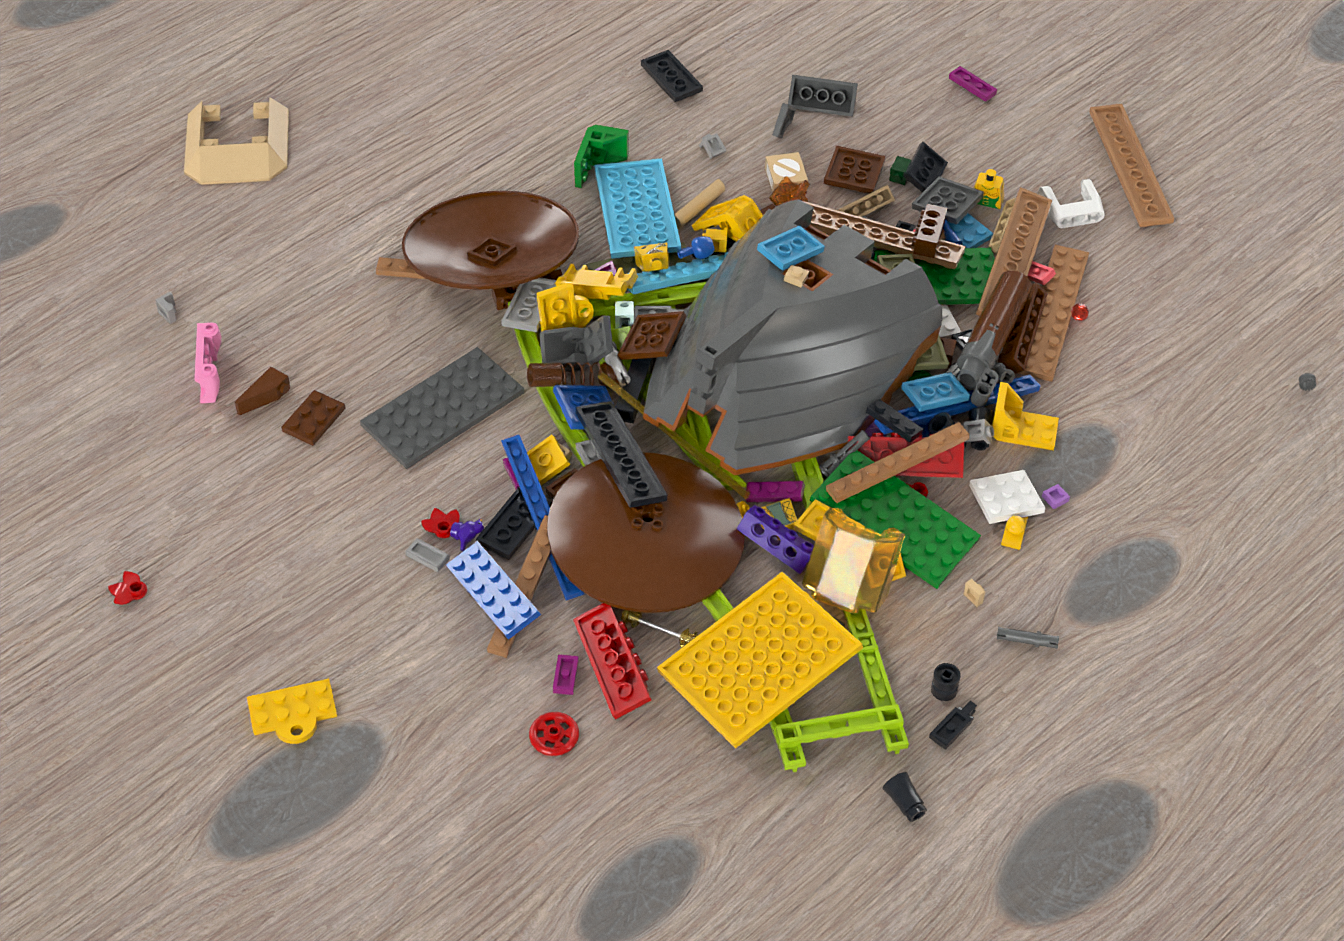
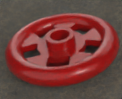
M548 712L534 720L529 730V739L532 746L538 752L548 756H559L571 751L575 747L579 739V728L575 720L569 715L561 712ZM554 720L555 724L546 726L545 722ZM563 723L569 726L567 730H564L561 726ZM538 731H544V737H538ZM564 736L570 738L566 744L560 742ZM547 741L555 743L553 748L547 747L545 744Z

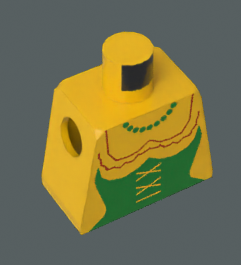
M988 169L986 173H979L973 188L983 191L984 194L977 204L1001 209L1004 200V178L996 176V171L993 169Z

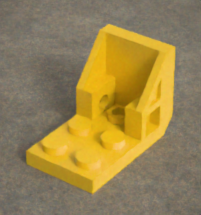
M742 195L711 206L691 226L694 231L700 229L704 231L712 225L714 227L719 225L721 230H724V227L728 228L727 237L737 242L763 215L753 199Z
M1000 382L992 425L994 429L993 437L997 441L1054 451L1059 418L1023 412L1024 401L1008 383Z

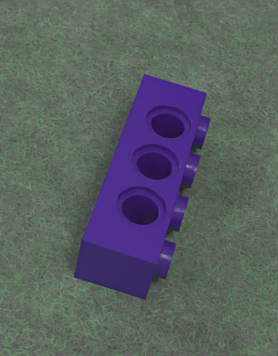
M756 505L746 511L737 527L738 531L799 574L809 567L818 552V549L812 543L799 537L795 531L788 529L778 519L771 517L764 509Z

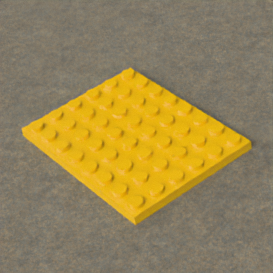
M781 572L657 667V670L736 749L862 650L863 645L787 575Z

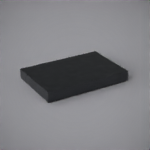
M921 142L903 177L923 192L939 176H942L948 162L925 142Z

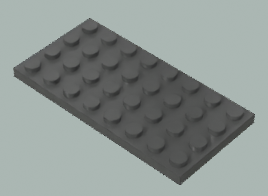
M476 347L360 420V425L400 464L408 469L524 394V387L481 349Z

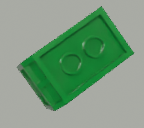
M596 124L587 128L574 161L575 187L582 188L583 183L587 181L588 170H591L592 166L619 163L628 159L629 130Z

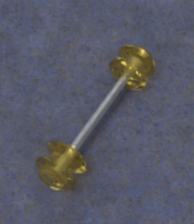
M624 610L621 616L625 625L629 622L632 628L638 626L639 623H643L678 637L680 647L688 644L698 636L697 631L691 634L689 628L679 634L641 619V612Z

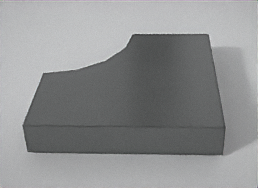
M782 103L773 136L783 138L785 130L792 124L796 108Z

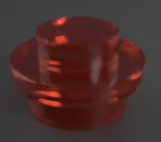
M1078 303L1071 308V316L1075 320H1085L1089 315V310L1085 304Z

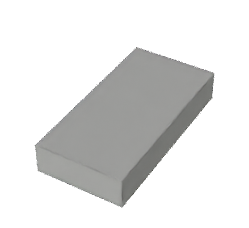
M418 538L405 551L406 556L436 572H439L450 559L447 553Z

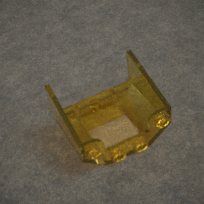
M829 508L824 514L802 586L810 589L813 599L847 612L858 613L859 609L877 612L888 597L905 534L895 528L884 530L882 534L875 533L874 530L858 527L853 522H844L846 514L843 513V510Z

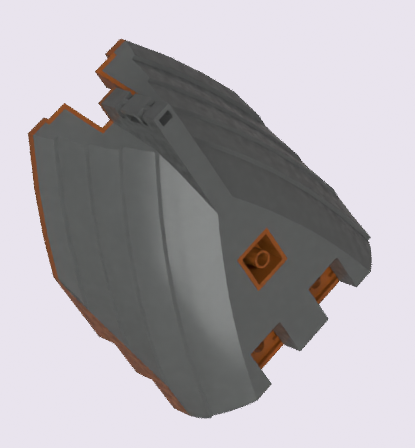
M800 199L783 203L773 210L768 209L759 221L741 239L733 244L717 271L710 276L693 303L684 310L687 317L668 357H657L649 382L643 419L656 427L663 424L673 431L677 430L686 422L688 410L695 412L701 417H704L714 408L722 412L705 451L720 460L719 466L733 475L780 467L842 449L848 443V436H856L861 430L865 431L875 420V418L866 413L867 407L879 399L889 405L892 394L902 386L903 382L912 377L917 359L937 342L942 324V305L938 304L934 289L922 267L905 259L893 270H889L871 259L875 241L846 225L840 227L830 236L811 226L814 207ZM797 226H801L821 242L825 248L824 252L794 265L809 271L808 278L803 286L798 287L784 281L785 274L789 268L783 271L757 250L758 244Z

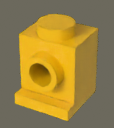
M724 227V230L706 229V233H702V236H708L713 240L714 252L726 253L728 228Z

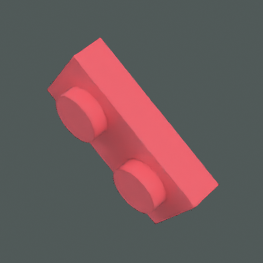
M1032 261L1027 277L1031 281L1045 285L1056 275V272L1053 268Z

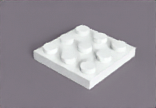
M1025 470L970 480L969 486L989 524L1007 521L1012 516L1027 517L1045 513V506Z

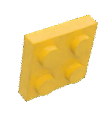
M552 434L527 452L540 485H543L571 465L557 439Z

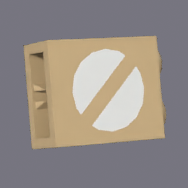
M799 152L766 156L765 171L774 197L807 193L808 179Z

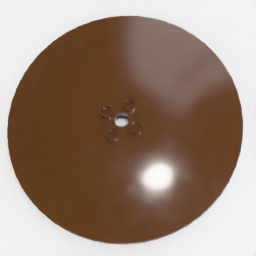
M485 191L449 199L420 214L408 226L403 235L402 252L404 259L412 270L434 283L453 288L474 290L505 288L538 279L565 263L578 245L579 227L575 217L567 208L549 198L519 191Z
M642 452L668 496L667 501L632 508L627 504L602 459L594 461L574 473L558 490L551 504L547 524L548 542L551 553L561 571L576 587L590 597L607 605L628 611L644 613L669 612L702 602L721 589L734 574L744 548L745 535L737 530L742 516L736 502L727 489L700 467L676 457ZM648 517L651 518L653 521L645 522L643 518Z

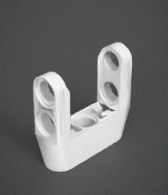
M1090 179L1081 181V195L1085 200L1082 202L1060 205L1051 187L1043 186L1039 188V195L1052 200L1048 216L1059 228L1097 223L1105 216L1101 198Z

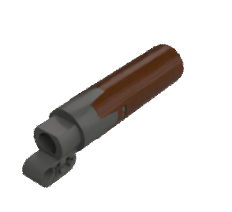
M1008 270L1000 276L957 361V365L961 370L957 380L965 389L974 390L970 399L978 407L985 406L998 381V374L993 368L1032 291V284L1029 278L1018 271Z

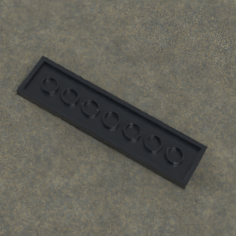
M612 401L576 407V415L629 507L667 501L668 495Z

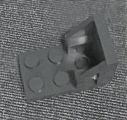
M603 315L586 328L566 327L542 331L540 333L542 363H561L563 367L566 363L574 366L577 362L582 366L586 362L593 365L613 352L610 316ZM569 364L566 365L565 371H572ZM579 364L575 366V372L581 371V367ZM586 364L583 370L587 369L590 366Z

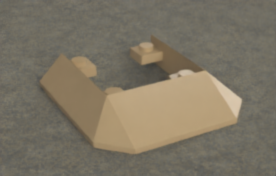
M270 97L269 102L254 103V119L269 118L268 136L252 137V143L219 145L218 139H204L205 122L220 121L221 107L220 105L203 106L201 101L188 113L184 174L201 185L272 180L287 169L289 109Z

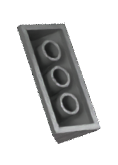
M792 74L788 105L800 110L853 117L858 83Z

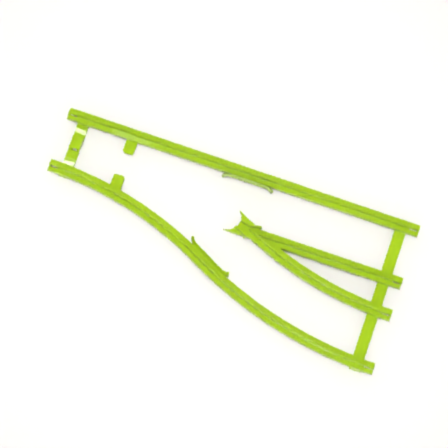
M706 282L665 287L638 294L611 295L609 300H588L594 309L593 317L601 315L610 316L611 329H615V302L632 301L634 302V307L671 306L672 309H675L676 304L693 302ZM587 308L582 309L580 313H584ZM514 328L527 368L530 363H542L541 348L535 332ZM622 360L628 371L632 360ZM650 376V378H649V381H648V384H647V387H646V390H645V393H644V396H643V399L645 400V402H646V398H647L648 387H649V382H650L651 376ZM536 387L561 435L579 462L585 467L575 447L576 443L589 440L582 429H570L553 392L554 387ZM688 410L686 418L688 425L685 422L675 431L662 424L691 461L717 479L727 490H733V486L746 488L747 483L738 475H733L719 466L720 460L705 451L712 436L706 415L701 417L695 412ZM816 457L791 463L796 481H803L805 484L802 500L805 511L812 504L810 496L824 482ZM648 517L643 518L645 522L653 521L651 518ZM823 546L850 633L863 645V649L857 653L874 708L793 722L788 708L771 720L769 724L778 745L785 770L792 769V772H797V768L806 766L801 743L844 737L855 733L881 729L888 752L894 751L895 754H899L901 749H907L909 746L903 727L904 720L899 705L895 702L848 555L846 553L843 557ZM720 589L702 601L716 622L734 609Z

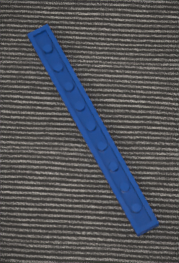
M1031 375L1015 378L1009 384L1019 397L1038 392L1041 386ZM1000 383L995 385L985 406L997 402ZM972 390L968 391L970 397L965 402L921 412L914 406L899 410L898 412L915 424L920 425L930 422L935 415L941 412H947L952 416L970 411L978 406L971 402L970 398L974 391ZM875 419V425L883 434L894 432Z
M520 435L501 440L538 532L544 516L549 515L550 507ZM551 553L549 561L565 600L584 595V592L576 587L561 571Z

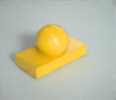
M1012 516L1007 520L1001 542L1002 546L1020 550L1028 516Z

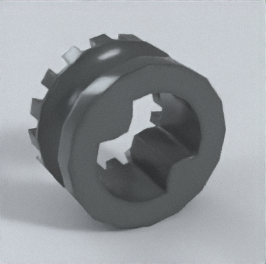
M1311 373L1302 374L1299 377L1300 389H1305V391L1307 389L1308 391L1310 389L1313 390L1316 387L1315 375Z

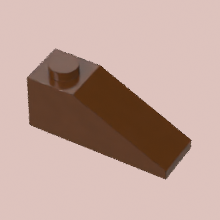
M270 367L235 401L237 414L242 415L279 400L290 389L288 375Z

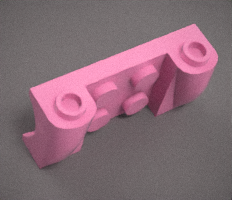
M216 323L197 324L195 381L201 387L200 403H215L219 393L220 379L217 368L213 364V361H217V354L221 345V333Z

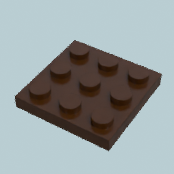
M836 145L823 184L870 194L875 191L886 156Z
M685 312L637 315L618 353L620 360L668 357L687 317Z

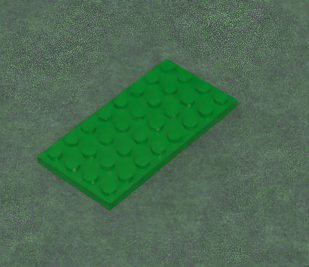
M965 248V252L956 269L945 268L942 265L931 264L920 259H914V262L922 267L936 294L938 304H979L995 258L991 248ZM874 250L875 257L873 261L877 262L878 255L898 254L888 250Z
M858 450L850 453L810 496V501L813 502L816 499L864 525L865 531L861 537L868 542L896 538L904 567L938 589L979 541L981 535L896 476H892L836 503L826 491V486L874 463V461Z

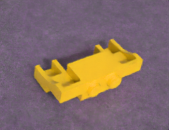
M570 264L564 275L558 277L555 284L559 286L571 282L574 286L575 296L609 300L611 295L623 296L627 289H632L638 275L635 268H632L629 274H624L623 268H619L615 276H613L612 272L588 270L587 265H583L581 269L576 270L574 264Z

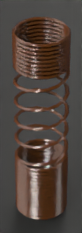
M578 362L574 366L566 363L564 367L561 363H530L527 368V381L530 387H554L555 385H561V382L562 385H566L565 367L568 364L572 368V385H575L576 382L574 368L577 364L581 367V385L585 384L583 368L586 364L591 368L589 375L591 386L594 384L592 368L595 364H598L600 368L598 377L600 386L620 385L611 365H608L606 362H603L601 366L595 362L592 367L588 362L583 366Z

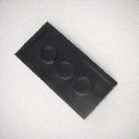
M669 50L641 60V66L674 102L703 91V86Z
M519 487L476 538V541L482 547L510 560L535 528ZM547 500L549 507H551L552 502Z

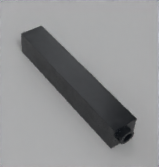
M657 357L632 359L628 370V375L631 379L630 383L627 384L626 380L624 381L626 385L622 387L615 406L624 422L634 424Z

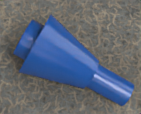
M945 220L943 227L945 241L962 245V240L950 228L947 220Z

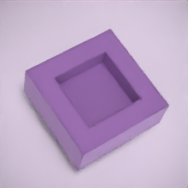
M1059 484L1042 493L1044 500L1053 509L1069 502L1070 496Z

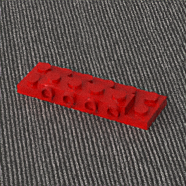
M872 433V436H869L871 439L864 443L858 451L872 461L877 462L924 438L921 435L912 442H908L896 433H891V437H883V433ZM848 436V442L855 436ZM857 441L853 446H851V447L848 449V451H849L851 448H853V447L858 443V441ZM964 442L894 476L963 478Z
M602 603L574 618L573 621L615 720L650 702L652 699L646 684L649 678L645 670L640 669L639 665L642 664V661L638 654H634L632 651L635 645L630 637L627 638L625 634L628 632L627 626L623 621L620 622L617 619L613 607Z

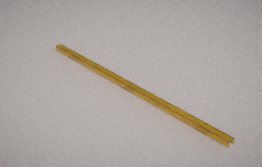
M605 373L598 374V378L642 415L644 414L645 406ZM663 424L658 427L744 499L749 497L750 493L679 434Z

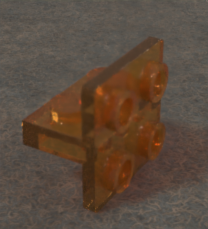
M785 176L769 196V199L776 207L798 199L808 202L805 195L810 184L807 180H804L795 185Z

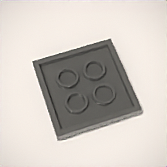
M939 176L912 202V209L921 212L925 210L927 204L948 208L945 220L957 225L983 198L984 192Z

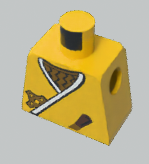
M667 242L634 247L635 263L642 271L647 272L669 268Z

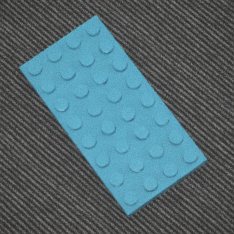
M662 158L594 165L611 259L635 256L634 247L667 242L668 253L681 250V242Z

